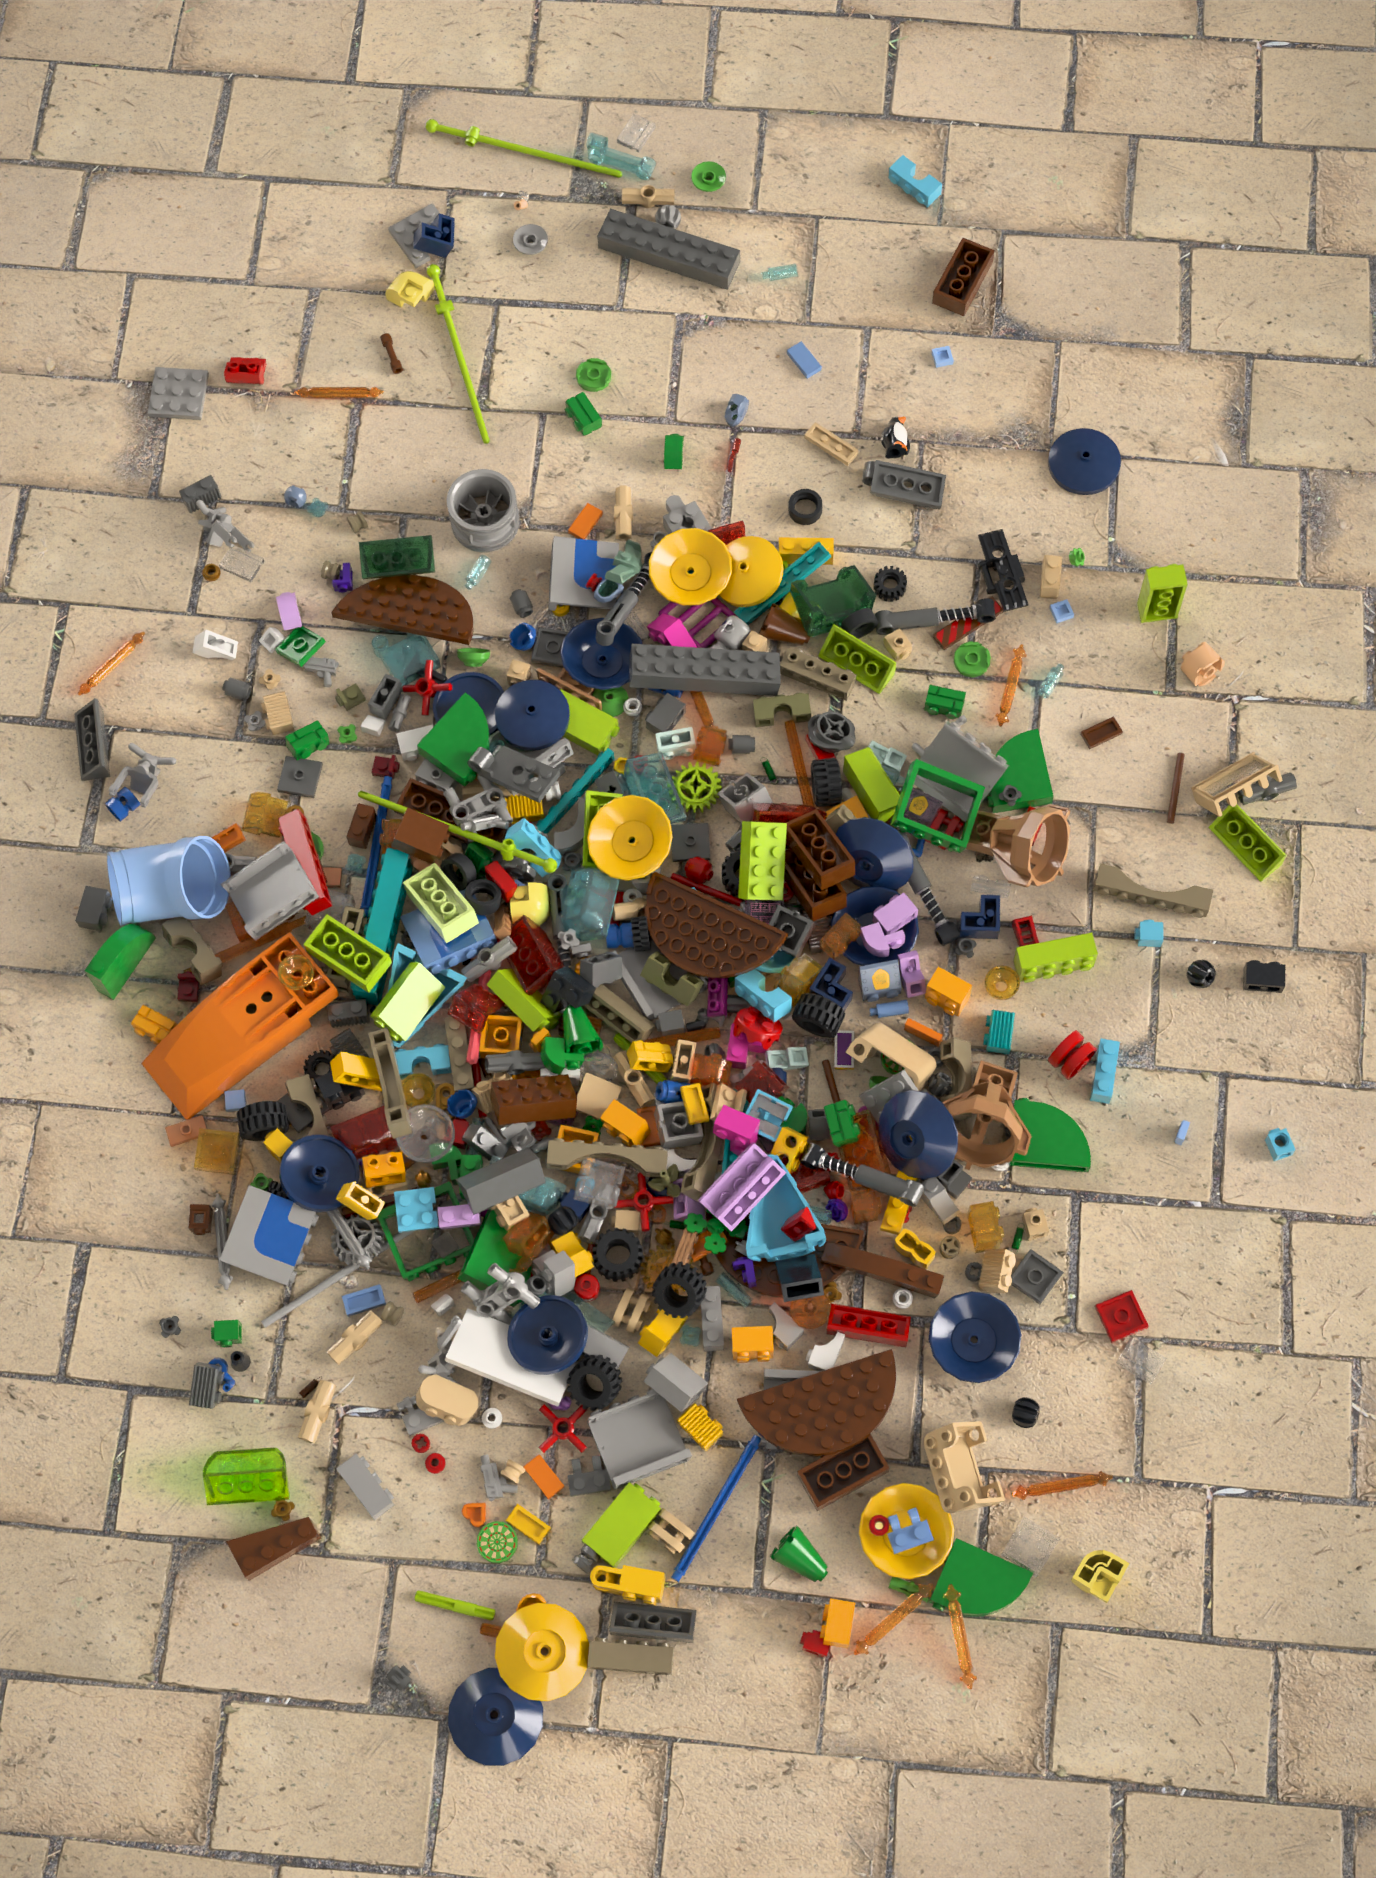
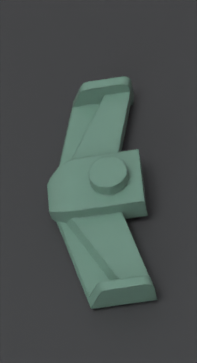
M631 540L626 541L625 552L619 551L613 561V565L616 567L606 572L605 579L623 584L634 575L640 573L643 565L641 562L642 550L639 543Z

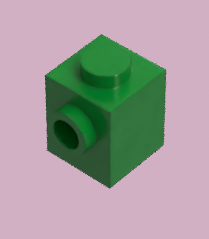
M239 1320L214 1321V1327H211V1338L222 1348L232 1347V1344H242V1324Z

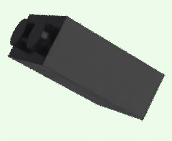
M815 1254L775 1261L784 1302L824 1295L822 1277Z

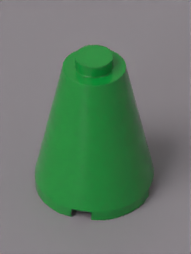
M572 1005L567 1006L563 1011L565 1053L584 1054V1060L594 1056V1052L597 1050L599 1052L602 1051V1040L582 1007L574 1008Z
M797 1525L792 1527L779 1541V1549L775 1547L770 1554L772 1560L813 1582L817 1580L821 1582L828 1574V1571H826L827 1564Z

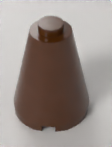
M772 603L769 609L770 612L766 615L760 629V635L768 640L800 646H803L804 643L808 644L811 637L810 629L777 604Z

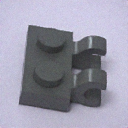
M600 1455L592 1456L594 1471L582 1473L580 1458L571 1459L573 1475H568L571 1497L611 1491L610 1478L607 1470H602Z

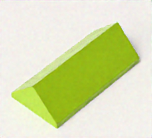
M835 624L832 626L818 657L826 662L835 664L843 670H851L856 674L857 681L880 694L895 675L896 662Z
M867 747L844 756L843 773L872 819L886 822L894 815L900 795L872 749Z
M585 791L583 867L600 870L589 855L587 835L590 823L602 806L615 798L622 797L623 794Z
M1228 805L1222 812V816H1218L1208 827L1260 882L1283 864L1286 854L1238 805L1234 807Z

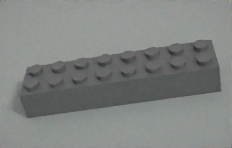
M611 208L597 235L599 249L726 290L729 289L740 264L739 249Z
M632 644L629 655L630 687L777 696L781 685L780 655L776 652Z

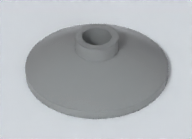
M535 224L521 226L513 236L515 248L520 253L526 255L540 253L548 243L546 231Z

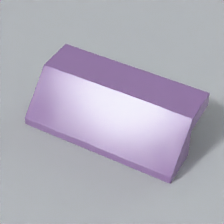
M752 1142L698 1201L732 1232L786 1172Z

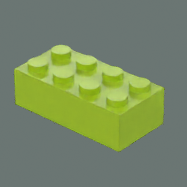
M1170 564L1165 567L1153 566L1146 569L1137 601L1141 623L1178 618L1188 585L1184 564Z
M742 821L738 898L748 900H783L787 823Z
M326 914L303 944L307 953L368 993L392 964L389 954L328 914Z
M1091 932L1016 947L1013 962L1018 981L1029 983L1036 978L1043 977V979H1049L1056 974L1068 975L1076 970L1088 971L1094 967L1098 952Z

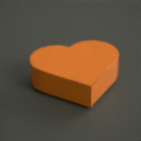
M468 1503L462 1508V1515L465 1519L470 1520V1523L475 1528L484 1526L486 1522V1503Z

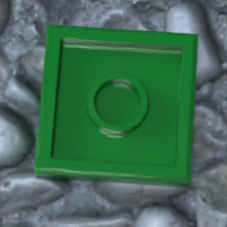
M302 626L295 628L275 651L277 654L302 667L326 641L320 635Z

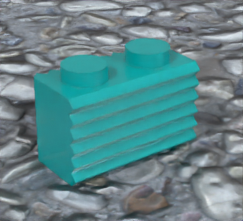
M993 1009L991 1016L987 1015L985 1027H989L988 1034H984L983 1045H987L986 1051L1002 1054L1010 1053L1015 1018L1014 1012Z

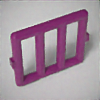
M717 597L710 600L716 607L688 631L698 648H707L716 640L714 633L717 630L701 644L693 637L722 612L727 617L732 615L737 617ZM670 601L658 612V615L660 616L662 613L668 615L678 604ZM705 603L692 605L678 618L684 623Z

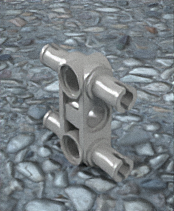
M478 775L477 778L484 791L467 800L460 801L454 788H450L443 793L450 805L449 811L453 820L460 828L461 823L467 822L469 818H479L494 812L497 813L499 818H502V821L509 824L513 822V818L506 808L507 802L501 789L494 785L492 781ZM494 796H498L500 798L496 802L491 800V798ZM463 812L466 816L459 818L457 814Z
M496 1263L489 1267L487 1273L495 1278L497 1282L480 1291L470 1281H467L460 1290L473 1300L474 1305L477 1307L476 1311L480 1316L495 1317L497 1320L508 1325L511 1323L513 1315L509 1314L504 1308L521 1299L530 1308L534 1309L541 1300L528 1290L527 1284L524 1283L523 1275L516 1272L507 1273Z

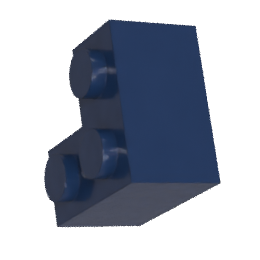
M438 213L431 225L422 222L414 233L413 248L446 258L454 247L455 218Z
M981 895L979 912H961L960 938L998 939L1000 933V895Z
M829 957L809 989L810 994L830 999L838 1004L844 1012L853 997L852 991L840 985L846 975V966Z

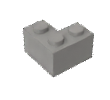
M551 1250L532 1260V1275L542 1276L546 1280V1293L562 1296L574 1289L575 1263L564 1250L558 1254Z

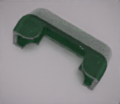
M855 565L840 569L836 580L808 587L805 580H796L791 583L790 592L803 628L810 637L830 632L834 624L841 628L843 620L855 611L864 608L872 610L877 596Z

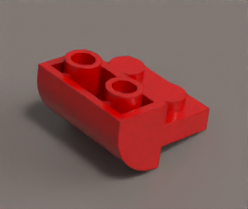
M231 357L224 371L226 383L263 385L267 365L266 359Z

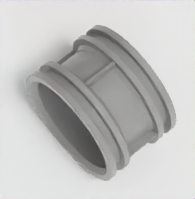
M489 469L469 471L453 482L447 494V507L452 531L459 543L476 552H492L509 544L517 534L520 524L516 493L512 483L501 473ZM486 496L485 504L478 505L474 498ZM500 500L509 506L508 510L497 512L494 507ZM461 508L472 512L471 518L462 520L458 516Z

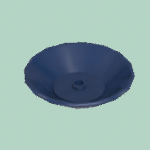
M604 618L585 620L574 626L563 639L560 655L565 670L572 679L589 688L606 690L619 688L630 682L629 655L632 644H643L642 639L633 628L623 623L614 636L613 643L608 646H602L597 643L595 637L597 624Z
M867 817L850 819L838 828L836 836L855 860V875L848 878L850 882L860 888L870 886L885 887L895 891L907 884L913 873L914 857L908 842L895 828L881 820Z
M861 887L847 894L846 908L834 912L831 919L832 939L840 953L852 963L865 966L898 960L899 954L910 952L914 948L919 933L917 917L897 930H903L905 942L899 948H889V956L878 957L868 952L860 936L862 927L874 924V910L881 905L885 906L888 904L893 896L901 895L897 891L885 887Z
M915 1090L898 1093L885 1104L879 1118L878 1136L883 1152L892 1165L905 1175L925 1180L940 1176L951 1166L958 1151L956 1125L953 1116L944 1104L929 1093Z
M971 1291L954 1295L939 1306L930 1322L928 1340L933 1357L946 1373L960 1381L982 1383L997 1379L1012 1367L1020 1353L1022 1334L1017 1317L1006 1303L991 1294ZM972 1337L977 1338L978 1342L972 1343L970 1339Z
M486 1668L471 1674L456 1689L449 1704L448 1727L454 1744L467 1758L484 1766H504L521 1759L536 1744L543 1727V1705L541 1701L528 1700L510 1689L500 1677L498 1668ZM493 1711L498 1712V1717L496 1719L491 1718V1713Z

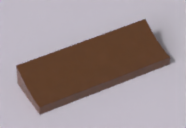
M410 778L396 804L457 826L449 811L450 805L443 794L444 792ZM394 811L395 813L404 816V814ZM463 812L457 814L459 818L466 816ZM492 827L476 832L481 836L502 843L507 829ZM447 831L455 839L467 844L472 843L468 842V839ZM486 846L490 851L494 853V855H496L498 851L497 849Z

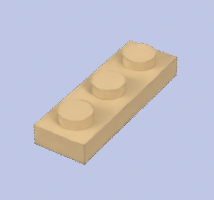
M816 422L804 435L806 440L846 466H849L858 455V449Z

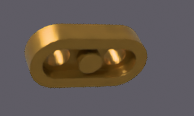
M449 1083L440 1084L436 1089V1114L438 1119L445 1123L455 1119L450 1114L448 1116L443 1115L445 1111H448V1098L455 1093L454 1086ZM445 1092L450 1093L448 1097L443 1096Z

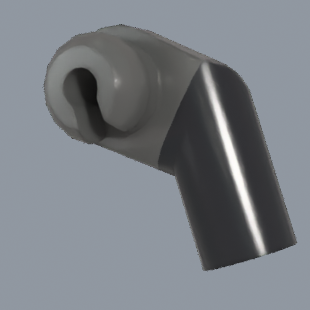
M706 1008L698 1010V1016L695 1021L685 1023L688 1033L706 1027L710 1017H707Z

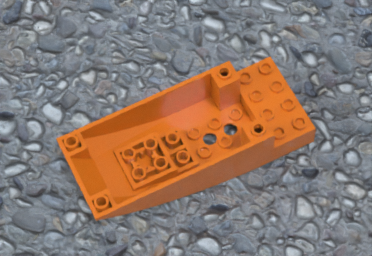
M288 932L206 997L153 1049L141 1064L182 1116L189 1120L312 1027L309 1018L337 998L339 993L334 984L295 937ZM270 992L273 996L272 1000L269 1002L262 1001L261 997ZM249 1004H255L257 1010L255 1013L249 1014L246 1012V1007Z

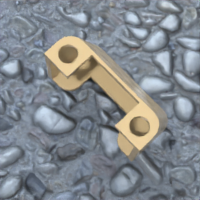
M882 1023L871 1025L851 1043L846 1051L847 1054L861 1063L866 1058H871L880 1051L905 1068V1072L919 1091H922L936 1068V1060L933 1056Z
M981 1421L951 1423L929 1432L924 1438V1447L943 1510L947 1513L992 1506L1005 1501L1000 1481L986 1486L982 1484L972 1447L987 1441ZM974 1429H977L979 1432L977 1440L972 1438V1431ZM992 1488L996 1490L997 1498H990L989 1493Z

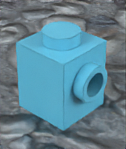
M1153 920L1140 921L1138 928H1135L1134 939L1138 940V946L1161 947L1163 943V922H1154Z

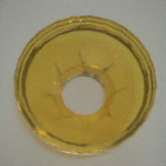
M302 955L288 956L280 963L278 968L279 980L285 987L292 990L305 988L311 983L314 976L312 963ZM296 971L302 972V979L298 981L293 980V973Z
M995 966L986 974L985 988L987 993L994 999L1008 1000L1019 990V976L1014 969L1008 966ZM1004 982L1007 985V989L1004 991L997 990L996 983Z
M414 1073L402 1081L406 1105L412 1108H423L434 1099L435 1085L429 1076L422 1073ZM417 1089H422L425 1092L424 1096L420 1099H416L413 1096L414 1091Z

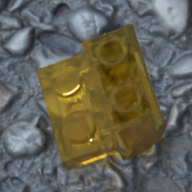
M251 793L248 798L241 831L256 835L262 833L280 838L278 818L286 814L288 801L271 797L269 793Z

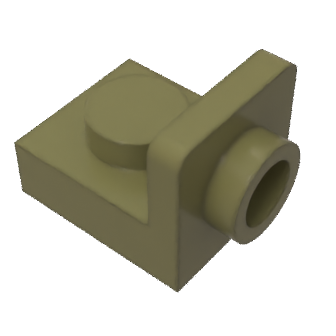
M356 683L343 691H340L339 688L336 689L337 696L335 699L340 707L344 706L346 711L366 701L365 696Z

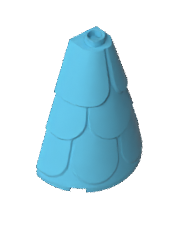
M399 943L394 950L388 991L410 962L422 964L419 955L415 951ZM445 969L438 974H434L433 976L445 986V989L406 1041H393L394 1049L396 1047L401 1048L424 1027V1023L442 1008V1005L464 985L467 977L451 969Z
M769 1154L768 1156L786 1174L750 1211L746 1250L747 1257L751 1260L761 1261V1258H766L768 1262L811 1253L815 1251L814 1246L818 1245L821 1247L824 1245L826 1236L823 1227L813 1214L806 1199L796 1187L797 1183L777 1155ZM807 1206L817 1228L794 1242L781 1231V1227L789 1217Z

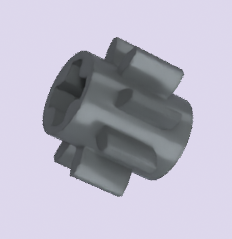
M945 1073L932 1074L928 1080L930 1083L928 1085L929 1091L937 1097L944 1096V1094L948 1095L952 1090L950 1086L952 1084L951 1078Z
M397 1665L394 1666L386 1676L389 1680L387 1685L394 1692L397 1689L402 1692L412 1681L409 1677L411 1672L404 1665L401 1668Z

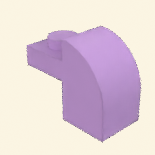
M285 592L277 596L278 609L284 630L302 627L295 592Z
M879 922L862 927L860 930V936L868 952L878 957L889 956V948H899L905 942L903 930L884 936Z
M917 951L899 954L900 980L907 998L925 994V978L920 970Z

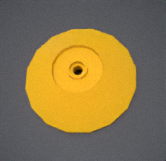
M698 528L679 529L666 535L654 547L649 559V577L656 591L668 601L683 606L701 605L715 599L726 588L732 574V558L725 543L713 533ZM689 570L694 571L692 574L688 573Z
M628 795L615 798L599 809L590 823L587 843L589 855L598 869L611 878L629 881L643 878L658 869L669 854L673 837L670 820L661 806L649 798ZM635 838V842L631 844L630 840Z
M901 1483L885 1487L870 1498L861 1514L859 1536L863 1551L876 1568L889 1576L913 1579L928 1575L943 1564L952 1548L954 1526L951 1515L943 1510L939 1496L923 1486ZM916 1507L920 1521L927 1520L934 1539L933 1541L894 1554L887 1536L888 1533L893 1532L891 1526H889L888 1532L883 1536H875L870 1532L869 1521L875 1515H883L888 1519L890 1516L897 1514L901 1529L912 1525L907 1511ZM877 1522L875 1524V1527L877 1529H882L883 1525L882 1523Z
M535 1603L520 1608L504 1622L496 1638L495 1661L500 1677L510 1689L528 1700L550 1701L567 1695L580 1683L588 1666L589 1641L585 1628L573 1613L556 1604ZM542 1647H545L548 1650V1653L545 1656L542 1655L540 1652Z

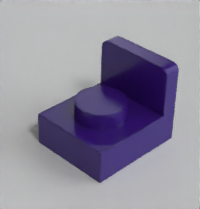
M343 563V570H340V580H332L334 591L340 593L353 591V570L350 563Z
M748 1257L737 1258L736 1261L732 1262L733 1270L745 1268L746 1270H742L743 1281L748 1282L749 1288L756 1287L752 1260L748 1259Z

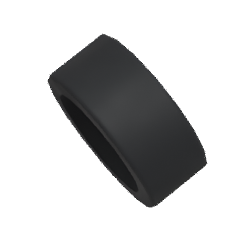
M800 489L791 495L788 501V511L794 522L801 525H810L820 519L823 505L822 499L817 492L811 489ZM807 499L816 504V510L811 514H801L795 510V504L800 500Z
M864 608L847 616L841 623V628L859 639L872 632L878 625V620L870 608Z
M454 853L440 864V869L458 891L466 889L470 882L476 880L477 873L474 864L462 853ZM453 864L460 869L464 880L456 874Z
M474 880L466 887L465 899L473 907L476 914L490 915L500 907L501 890L496 883L490 880ZM487 893L494 899L483 902L474 899L472 895Z

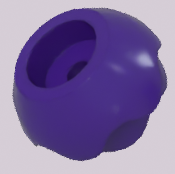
M840 1199L828 1201L825 1207L828 1211V1217L836 1222L844 1221L848 1216L846 1203Z

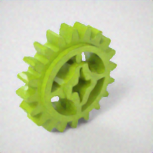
M690 762L688 763L689 768L682 765V772L676 770L677 777H671L674 783L670 784V789H673L670 792L671 796H675L673 798L674 803L679 802V808L685 805L686 812L690 808H693V813H696L697 808L703 812L704 806L710 810V803L717 804L715 798H719L717 793L722 790V786H720L721 779L717 778L718 772L713 773L712 766L706 769V763L702 767H699V762H696L695 767ZM692 776L691 779H689L688 781H685V783H683L684 780H686L688 777ZM700 776L705 777L710 784H706ZM696 782H697L698 787H697L696 793H695L694 787L696 786ZM682 791H686V793L691 795L692 799L686 797ZM707 792H709L705 797H703V798L700 799V797H701L702 795H704V794H706Z

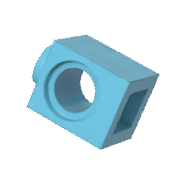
M1276 1128L1268 1132L1269 1134L1265 1142L1273 1161L1293 1155L1296 1149L1286 1128L1282 1130ZM1275 1140H1281L1284 1146L1276 1145Z

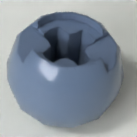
M292 485L286 489L284 499L287 505L299 508L305 504L307 495L303 488L300 489Z

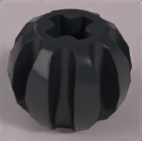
M1196 960L1189 965L1186 976L1189 983L1194 987L1207 988L1214 982L1216 971L1214 966L1207 960Z
M567 1206L559 1207L548 1217V1225L551 1231L559 1236L569 1233L578 1223L575 1211Z
M1029 1397L1019 1398L1014 1404L1012 1412L1013 1422L1022 1428L1033 1427L1038 1420L1039 1404Z

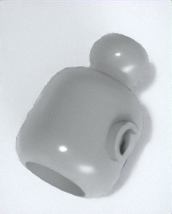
M734 615L729 616L714 633V637L718 642L710 648L739 650L751 629L740 618Z

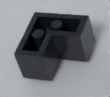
M566 966L554 971L540 1002L554 1013L565 1009L569 1004L574 1008H579L589 1004L596 987Z
M332 1071L316 1078L329 1110L340 1109L345 1103L358 1101L365 1095L362 1087L333 1082Z

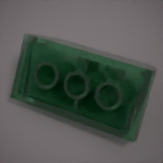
M432 535L359 542L363 580L436 572Z

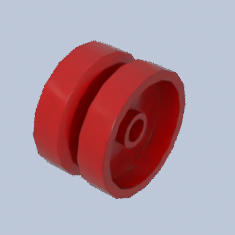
M1077 1030L1068 1035L1048 1058V1062L1054 1068L1062 1066L1060 1073L1067 1080H1070L1079 1073L1097 1051V1048L1090 1042L1083 1044L1084 1036Z

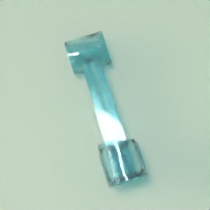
M593 132L588 136L586 146L590 162L597 165L605 163L636 173L640 179H650L656 166L654 159L647 156L639 158L608 148V137Z

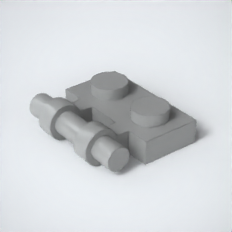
M416 1395L411 1398L408 1396L403 1399L404 1401L397 1403L399 1411L408 1409L409 1413L402 1416V1419L410 1436L444 1422L441 1418L428 1416L420 1409L415 1410L413 1405L417 1404Z

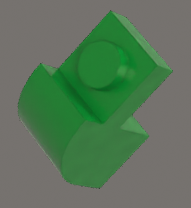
M679 434L665 435L664 469L682 470L684 436Z
M545 1037L541 1043L542 1062L554 1074L561 1075L564 1068L567 1070L580 1069L584 1062V1054L565 1053L564 1038Z
M780 1096L779 1100L793 1106L787 1121H783L780 1127H789L803 1134L806 1130L808 1119L805 1106L800 1103L795 1108V1104L789 1098L785 1099ZM792 1137L790 1139L794 1143L796 1142L795 1137Z
M448 1143L429 1146L434 1170L449 1167L451 1182L453 1185H458L456 1179L460 1178L462 1155L460 1150Z

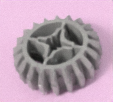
M351 1214L349 1220L344 1218L364 1250V1255H367L369 1258L372 1256L378 1257L377 1251H381L383 1248L381 1244L385 1243L383 1238L384 1232L381 1230L380 1223H377L376 1219L366 1220L359 1214L356 1218ZM364 1228V1229H368V1230H370V1231H366V1230L361 1231V1230H359V1229ZM333 1229L334 1235L331 1236L333 1242L331 1247L334 1250L335 1256L341 1262L345 1261L347 1265L353 1263L357 1267L356 1261L358 1259L355 1258L351 1251L346 1250L349 1248L339 1231Z

